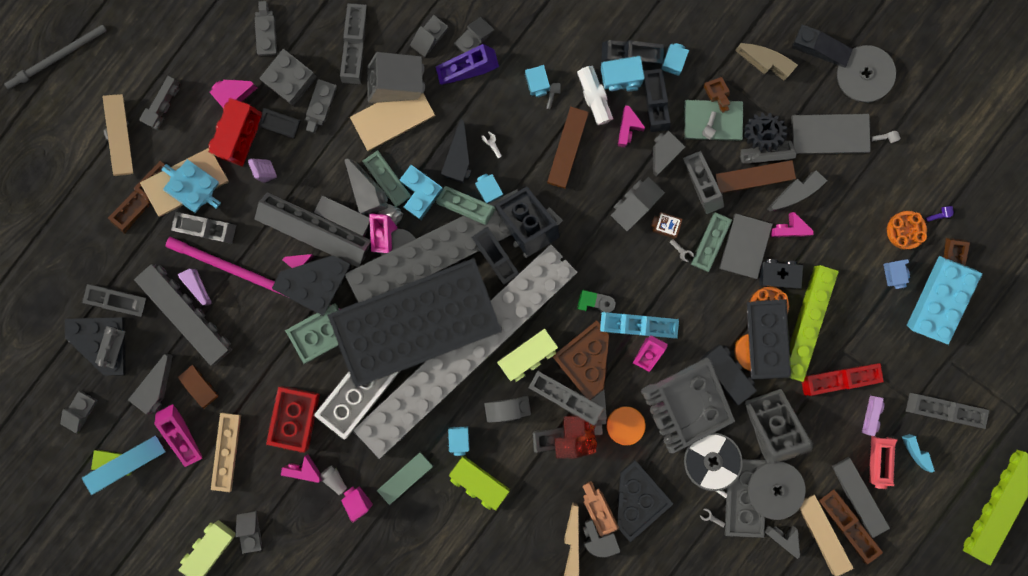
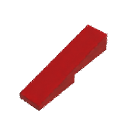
M876 363L807 375L804 378V382H802L804 395L812 396L882 383L884 381L881 364Z

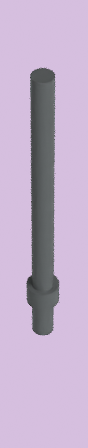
M102 24L26 71L18 72L16 77L7 81L4 85L10 90L21 82H27L31 76L107 31L106 27Z

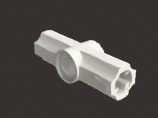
M593 65L577 71L584 89L587 105L591 107L597 125L613 120L606 101L605 90L598 81Z

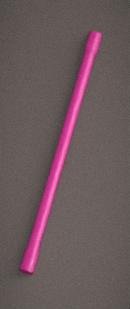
M169 237L166 242V247L196 258L276 292L272 289L275 283L273 280L189 246L185 242L173 237Z

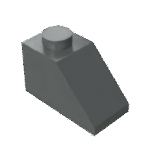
M669 131L665 135L661 133L654 140L656 142L653 147V174L655 176L685 148Z

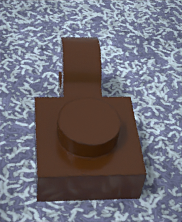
M720 77L704 83V89L711 102L718 101L722 113L729 111L728 105H730L727 97L730 95V91L723 78Z

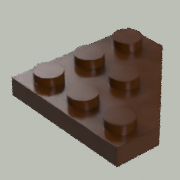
M595 321L552 356L585 398L592 400L601 393L605 385L610 336L607 332L600 331L601 324L598 321Z

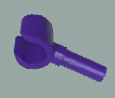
M942 207V213L926 217V221L929 222L953 216V207Z

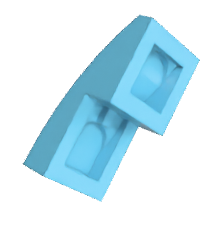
M910 434L902 436L904 444L914 461L922 469L934 472L928 452L920 451L916 436Z

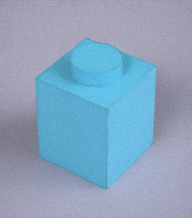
M670 44L661 69L679 76L689 50L685 49V46L681 44Z
M544 65L525 70L531 96L541 97L546 95L547 91L550 90V85Z
M484 174L477 178L478 182L475 185L485 203L488 204L503 197V193L492 174L489 176Z
M449 427V452H454L456 456L465 455V452H469V428Z

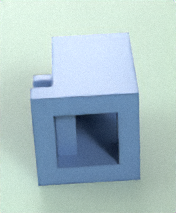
M908 259L883 264L888 286H894L895 289L907 287L906 283H909L910 272L905 264L909 263Z

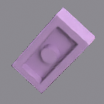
M870 396L862 433L875 436V433L879 431L880 422L878 420L884 410L883 398Z

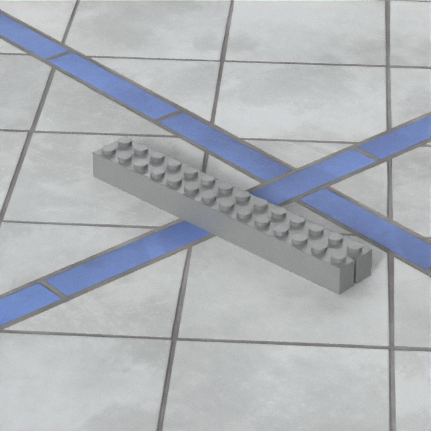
M549 245L491 300L502 332L427 360L353 430L379 459L577 273L566 260L564 262L560 260L562 258L561 254L552 245Z

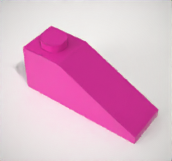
M172 404L156 412L155 426L184 467L202 459V455L176 407Z

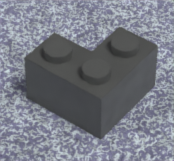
M649 177L644 182L639 180L625 194L626 200L623 201L621 199L614 206L616 210L611 216L628 231L665 192Z

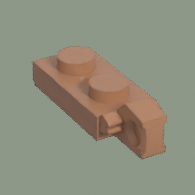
M592 481L584 484L583 488L586 493L583 496L584 503L599 535L602 537L617 530L619 527L603 493H601L600 489H595Z

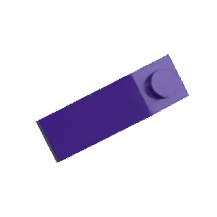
M482 44L436 66L439 82L443 85L485 74L498 68L499 64L495 49Z

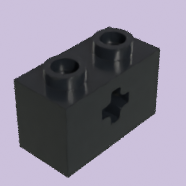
M766 259V263H761L759 286L801 289L803 265H797V261H785V264H779L778 260ZM781 271L785 274L781 277L780 275H777V272Z

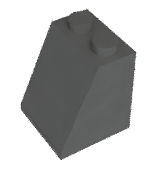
M376 52L367 66L368 103L418 100L425 91V82H422L424 64H422L421 56Z

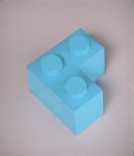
M641 56L607 61L601 64L604 89L609 88V91L627 89L628 92L638 90V87L644 81Z
M410 165L400 179L401 183L414 191V194L404 208L422 220L443 188Z

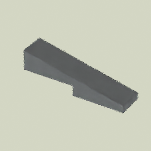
M347 4L340 73L342 83L361 84L367 5Z
M537 371L529 386L531 390L594 426L604 410L603 407Z
M914 393L909 394L906 408L907 412L986 429L989 410Z
M847 457L833 465L832 468L848 499L851 500L867 533L874 538L890 529L851 459Z

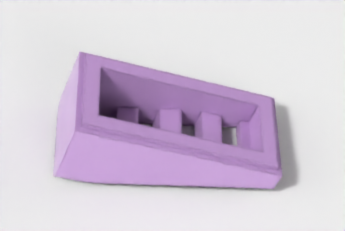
M261 159L249 160L250 168L254 178L265 183L277 177L271 161Z
M188 269L178 274L182 282L202 305H210L212 303L196 269Z

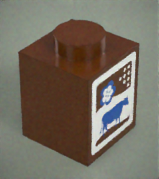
M660 212L658 216H654L651 227H654V233L675 239L683 219Z

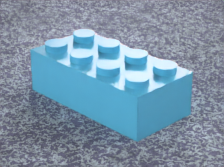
M939 256L907 326L914 332L949 345L982 273Z

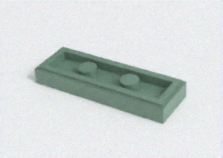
M378 150L362 161L395 207L400 206L411 198L409 192Z
M447 186L443 188L436 199L438 205L484 225H487L495 212L494 206Z
M716 212L713 213L691 265L706 272L710 271L732 219Z
M420 452L377 491L390 505L429 471L433 465Z

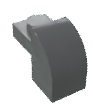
M528 396L484 403L487 422L514 420L531 415Z
M592 518L584 520L586 524L582 526L586 538L590 537V539L584 540V544L591 554L598 557H608L620 552L613 532L601 537L596 532Z

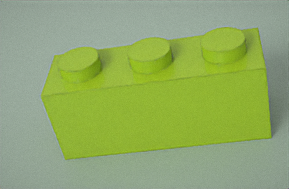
M464 455L449 474V477H451L450 481L458 487L461 485L466 488V493L474 499L476 497L481 499V504L489 510L491 508L496 510L509 493L508 487Z

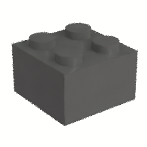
M282 49L259 79L294 107L317 76L290 53Z

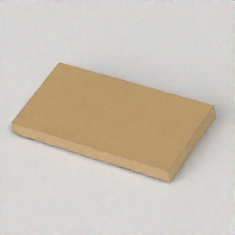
M422 93L418 100L376 103L351 116L350 119L369 152L435 117V114Z
M209 148L188 158L193 164L219 181V185L216 188L229 182L215 156L208 152ZM186 160L172 166L171 168H173L176 171L184 164ZM164 171L140 182L159 217L183 206L182 203L163 190L171 177Z

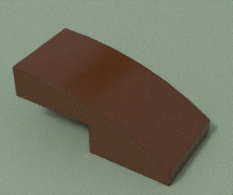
M191 365L178 376L181 383L202 408H206L218 397L214 388L204 379L196 366Z

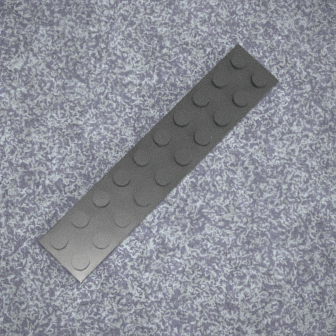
M515 190L488 204L494 206L497 203L508 198L509 196L515 194L516 192H518V190ZM496 209L487 225L462 216L346 273L345 276L358 302H362L432 275L479 252L480 249L472 239V236L487 226L498 242L512 234Z

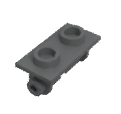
M106 326L95 361L98 366H107L114 369L125 331Z

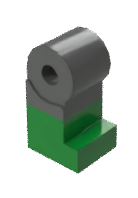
M581 290L577 309L586 311L587 306L598 308L601 312L609 313L615 308V300L610 296Z

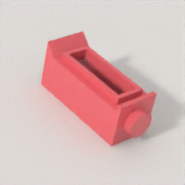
M871 436L869 482L874 484L875 488L887 489V486H894L895 444L897 439ZM882 447H886L885 478H880Z

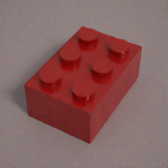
M229 98L223 107V115L216 125V133L209 143L208 152L243 167L259 127L258 124L262 113L251 105Z
M286 386L278 387L266 445L299 452L308 451L320 393Z

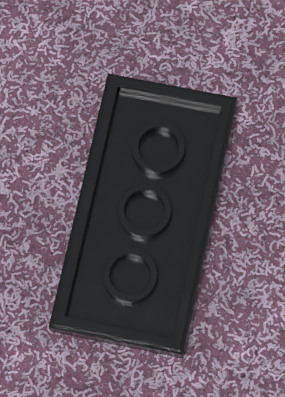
M787 300L747 302L751 379L791 377Z

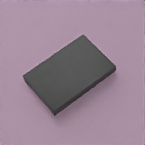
M734 214L719 269L757 279L772 224Z

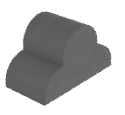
M782 389L745 401L760 449L768 464H774L812 451L811 442Z

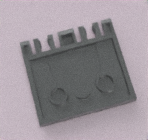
M708 358L642 389L647 405H653L650 408V412L653 414L654 421L660 429V434L667 435L663 441L669 453H675L735 422L711 361Z

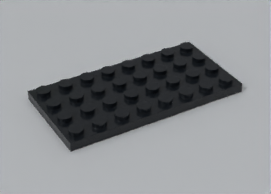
M475 259L468 260L328 314L355 388L502 332Z

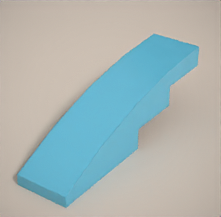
M602 312L600 331L677 338L679 319Z
M154 436L82 477V480L92 495L165 453V450L158 438Z

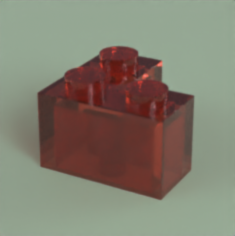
M577 415L565 416V436L555 438L556 458H579L596 453L595 426Z

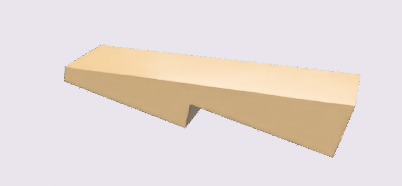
M123 94L103 96L113 176L133 174Z
M813 494L805 498L800 511L831 573L834 576H839L852 570L853 567L816 496Z
M573 502L564 538L565 544L571 545L564 576H579L578 505Z

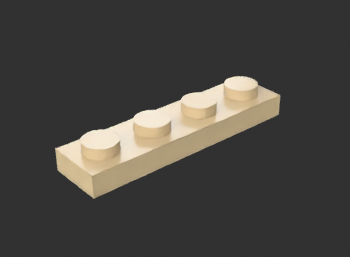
M220 413L211 490L232 491L241 415Z

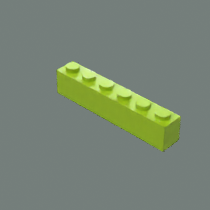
M821 265L814 266L789 344L791 377L789 378L804 382L839 271Z
M1020 450L1011 455L1010 464L1002 472L998 486L992 490L990 501L982 509L983 514L975 522L971 536L964 542V552L988 565L992 564L1028 497V453Z

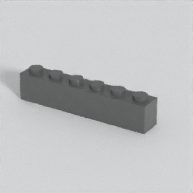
M268 192L258 203L255 220L332 256L334 255L356 267H360L367 256L371 244L370 239Z
M151 264L134 279L135 282L210 366L216 365L232 351L231 343L226 337H221L217 333L218 328L212 322H207L203 311L191 304L193 302L187 294L181 293L178 283L166 276L167 271L161 265Z

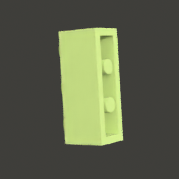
M543 329L497 363L510 381L514 379L517 382L525 376L524 372L527 369L534 370L541 365L539 362L541 359L546 357L548 360L555 355V350L558 347L546 330Z
M219 520L214 524L210 523L204 530L205 536L202 539L199 538L193 544V552L190 555L187 553L181 560L182 566L179 571L186 576H205L236 536V533Z

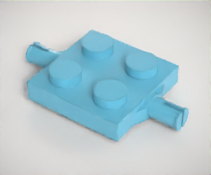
M188 159L176 171L167 164L162 168V171L171 176L170 181L163 190L194 213L206 203H209L215 209L221 204V202L212 197L213 191L219 185V181Z

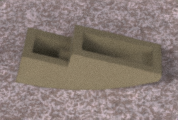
M741 43L735 50L763 74L770 69L782 80H785L798 66L786 56L766 47Z

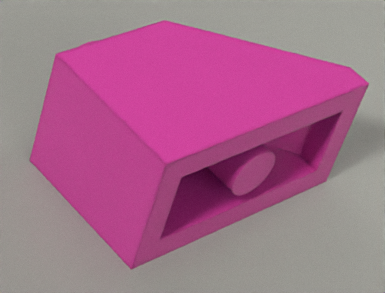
M223 80L222 82L218 81L215 83L210 93L224 107L229 98L242 102L257 87L251 81Z
M360 486L356 489L354 487L348 489L343 493L345 497L341 500L352 522L366 513L373 505Z

